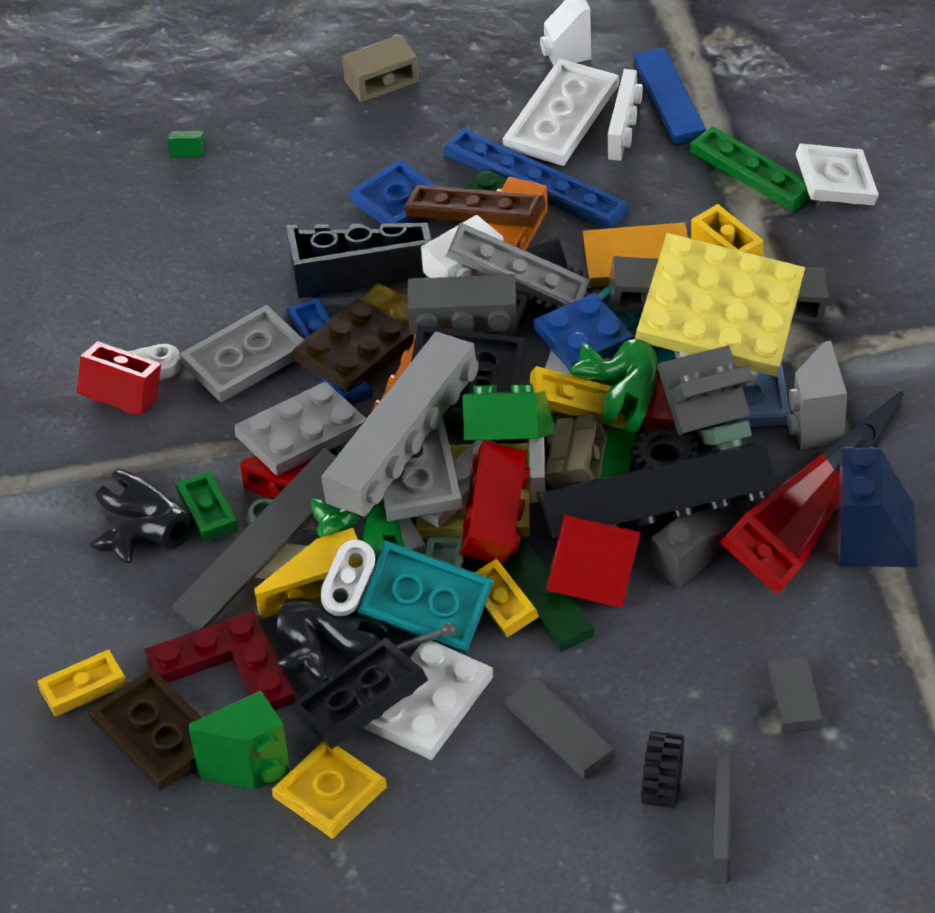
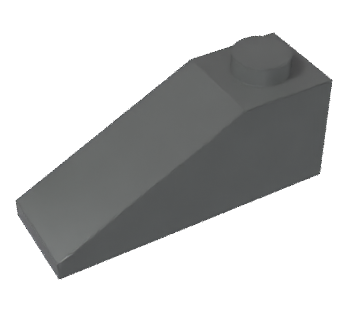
M731 502L730 506L712 510L706 509L691 515L678 517L651 537V567L677 588H680L728 551L719 542L746 512Z

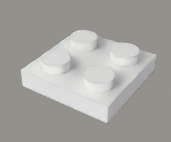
M799 144L796 157L811 200L875 205L879 194L862 149Z

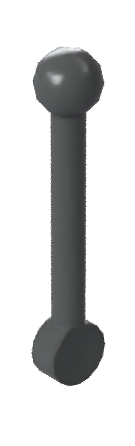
M446 622L442 625L441 629L397 644L396 646L403 651L442 636L452 637L457 629L454 623Z

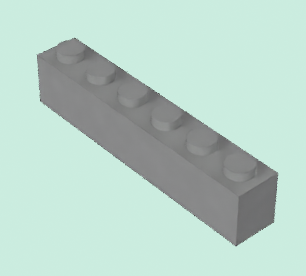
M435 331L321 476L327 504L365 517L372 507L382 500L384 492L391 482L401 475L404 465L413 454L419 452L427 435L432 429L434 430L438 427L442 416L450 405H454L457 402L463 388L476 377L479 364L476 360L474 343Z

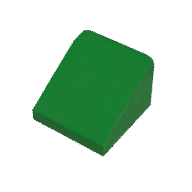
M205 130L172 131L167 141L170 157L203 156Z

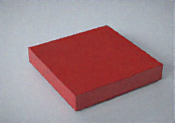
M564 514L546 590L622 608L640 532Z

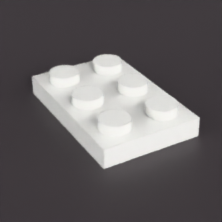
M431 640L420 644L410 657L423 669L428 681L417 688L412 695L403 698L385 711L380 718L364 726L365 730L430 760L434 758L493 678V667Z

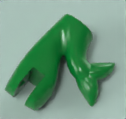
M634 339L625 341L610 360L603 361L600 355L588 343H584L580 348L579 362L571 367L570 374L585 380L595 379L604 382L623 378L607 392L602 404V416L604 421L611 424L620 411L626 413L623 430L632 434L641 427L653 397L658 375V355L650 344L643 340Z
M383 498L365 516L360 537L361 541L366 542L373 549L375 564L385 540L405 547L399 520L387 521ZM311 499L313 515L319 522L317 527L319 537H327L346 530L362 517L350 511L338 509L320 499Z

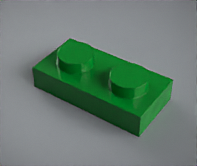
M210 470L176 482L177 493L188 514L191 515L203 543L238 530L237 519Z

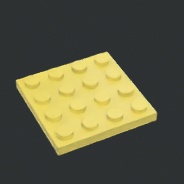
M666 233L635 339L643 340L653 346L677 352H686L689 355L729 345L736 367L749 365L752 371L777 377L805 267Z

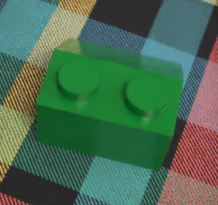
M533 384L511 385V392H497V385L474 386V393L463 395L464 440L538 439L555 433V425L545 391H534Z
M262 691L188 724L197 773L201 779L257 789L267 783L278 781L282 776L290 772L283 723Z

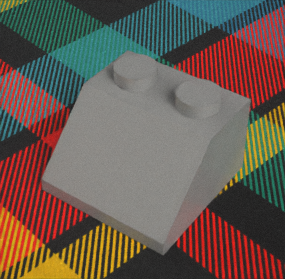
M831 341L823 342L796 371L794 389H789V403L793 414H788L787 416L790 436H796L800 450L832 446L845 433L847 391Z

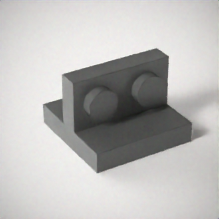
M729 345L661 362L657 365L678 436L738 421L750 416L742 387L753 380L752 372L749 365L736 368Z

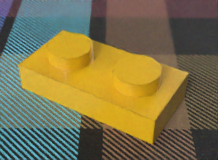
M497 558L475 572L494 580L484 609L507 638L539 617L536 608Z
M109 649L37 681L39 690L55 717L127 685L125 675Z

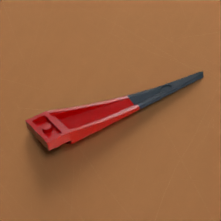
M903 391L895 394L825 452L750 509L719 542L776 595L804 565L838 505L842 447L871 448L904 396Z

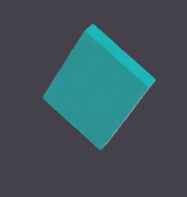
M385 540L357 614L384 622L389 626L416 636H422L441 629L444 623L452 622L457 629L454 636H442L432 641L467 654L494 580Z

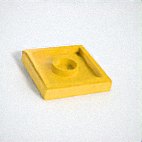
M322 742L272 788V794L276 800L333 839L387 788L386 778L341 747L337 746L331 750Z

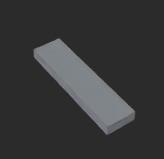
M461 222L446 254V257L486 275L515 274L516 288L559 307L583 298L590 279Z

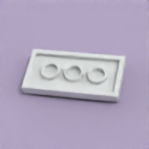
M559 58L503 137V146L520 154L564 166L619 86V75Z

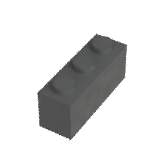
M515 274L408 279L410 334H416L418 325L472 332L517 330Z

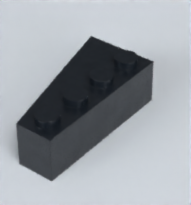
M383 223L379 229H370L364 226V224H350L348 230H330L329 224H315L314 230H299L298 225H286L298 299L319 297L324 294L351 292L356 289L374 286L382 287L393 283L405 282L412 278H429L423 272L421 246L432 241L428 223Z

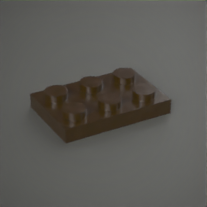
M357 298L294 347L292 359L350 393L413 341L414 334H410L407 326Z
M153 668L88 710L90 720L159 791H162L196 767L188 724L202 717Z

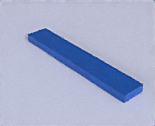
M463 128L444 146V155L478 171L485 168L506 179L512 177L546 185L547 203L603 229L613 228L628 213L627 202L468 129Z

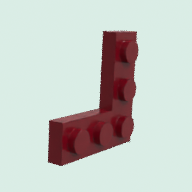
M254 610L144 649L150 668H153L167 683L232 660L249 696L262 691L274 710L296 702L295 693L283 668L277 664L278 658Z

